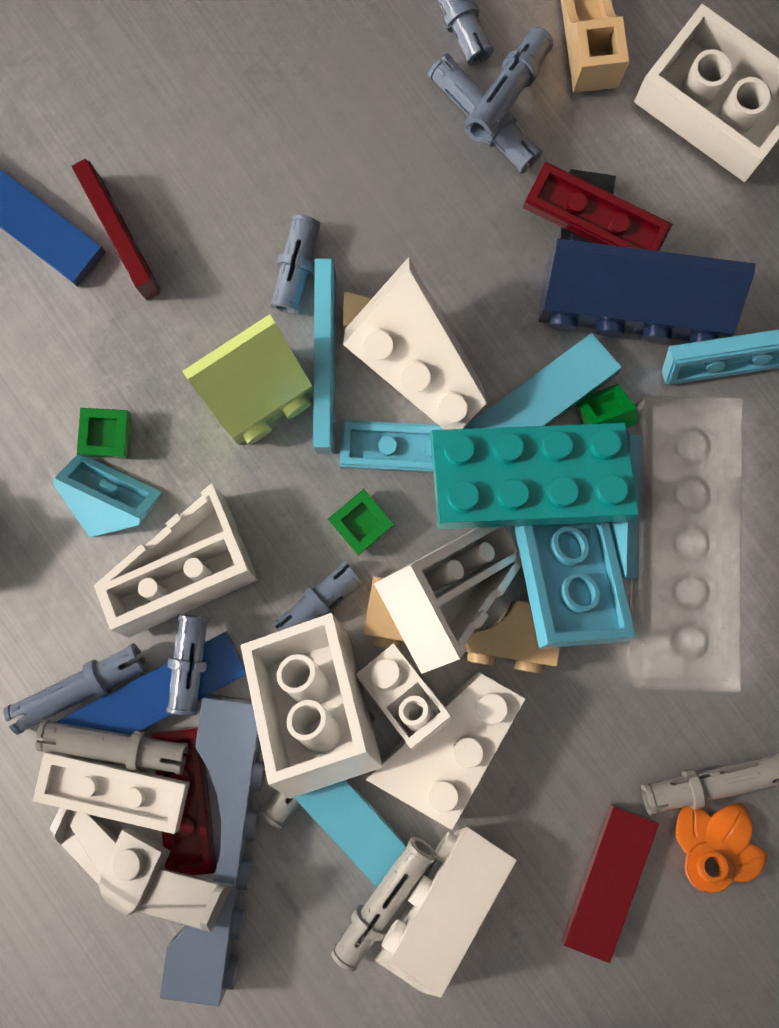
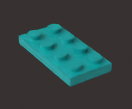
M625 423L432 430L430 441L438 529L634 521L639 515Z

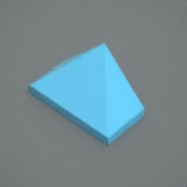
M76 455L59 472L53 482V486L90 538L138 526L161 498L162 491L90 457H81L79 455Z

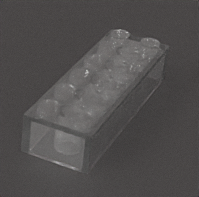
M645 395L635 404L638 410L639 423L633 425V434L640 435L638 577L637 579H631L630 614L636 636L630 639L629 685L646 690L740 693L743 398Z

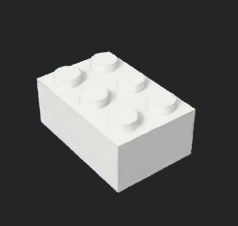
M701 4L645 76L634 103L745 182L779 139V58L704 4Z
M332 613L241 645L268 785L290 799L383 768L362 683L356 676L358 668L350 636Z

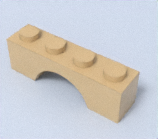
M561 0L573 93L618 88L629 64L623 16L618 17L616 15L611 0Z
M373 577L363 635L373 636V646L388 648L394 644L400 650L401 642L404 640L374 583L383 578ZM512 601L500 619L490 626L474 630L465 643L467 647L465 652H468L467 661L495 666L496 657L515 660L514 669L543 674L544 665L557 667L560 647L539 649L530 602Z

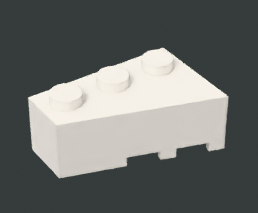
M408 257L346 327L343 345L444 430L463 429L487 404L483 384L455 335L452 334L442 317L433 297L427 291L410 257Z
M213 483L207 486L201 492L202 496L180 515L176 513L165 523L167 527L145 546L142 544L138 546L94 585L111 631L129 638L170 620L178 614L186 613L259 580L225 496Z
M512 526L475 528L374 583L421 674L457 661L462 657L467 649L465 643L473 631L484 624L488 618L487 610L495 598L503 595L519 571L522 563L515 531Z
M477 671L442 703L453 720L415 751L402 739L395 748L381 759L383 768L368 772L366 780L453 830L525 698Z
M468 827L455 831L454 835L447 832L435 850L437 854L436 863L427 877L422 875L413 887L408 897L409 905L400 919H397L392 924L382 942V947L373 959L420 992L437 997H442L517 861Z

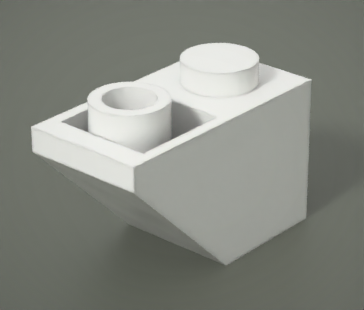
M394 644L356 674L357 678L413 751L453 720L437 695Z

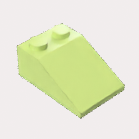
M270 314L182 371L229 436L238 445L244 441L250 445L261 440L271 432V423L284 415L287 419L299 415L311 405L309 399L314 396V389Z

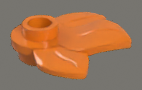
M736 803L725 806L715 812L712 817L702 808L693 810L690 806L681 808L676 822V839L687 854L685 858V873L690 883L696 889L704 893H719L728 888L732 881L749 882L760 875L768 854L762 848L749 843L752 837L753 823L745 805ZM708 858L713 859L718 867L717 874L714 877L708 875L705 870V862Z

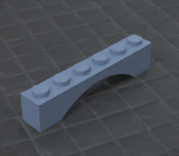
M210 694L202 698L195 748L207 766L215 787L222 823L220 855L213 881L232 884V888L212 933L184 926L176 933L168 945L160 999L219 1007L226 990H234L238 974L239 959L231 958L233 940H241L244 929L246 910L239 909L238 903L240 890H248L251 878L252 860L245 859L247 840L254 841L257 833L259 811H253L251 808L254 791H262L265 765L264 762H258L260 740L252 700Z

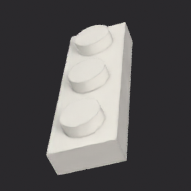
M47 751L43 755L33 801L175 834L180 829L190 782L139 770H127L126 767L78 756Z

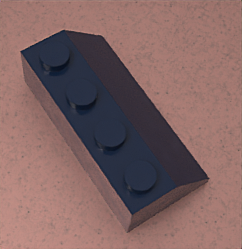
M557 238L544 270L538 321L547 322L551 329L558 331H575L577 327L596 329V334L605 337H622L624 332L641 334L644 341L651 343H668L671 341V338L688 340L689 343L731 337L735 334L755 274L756 263Z

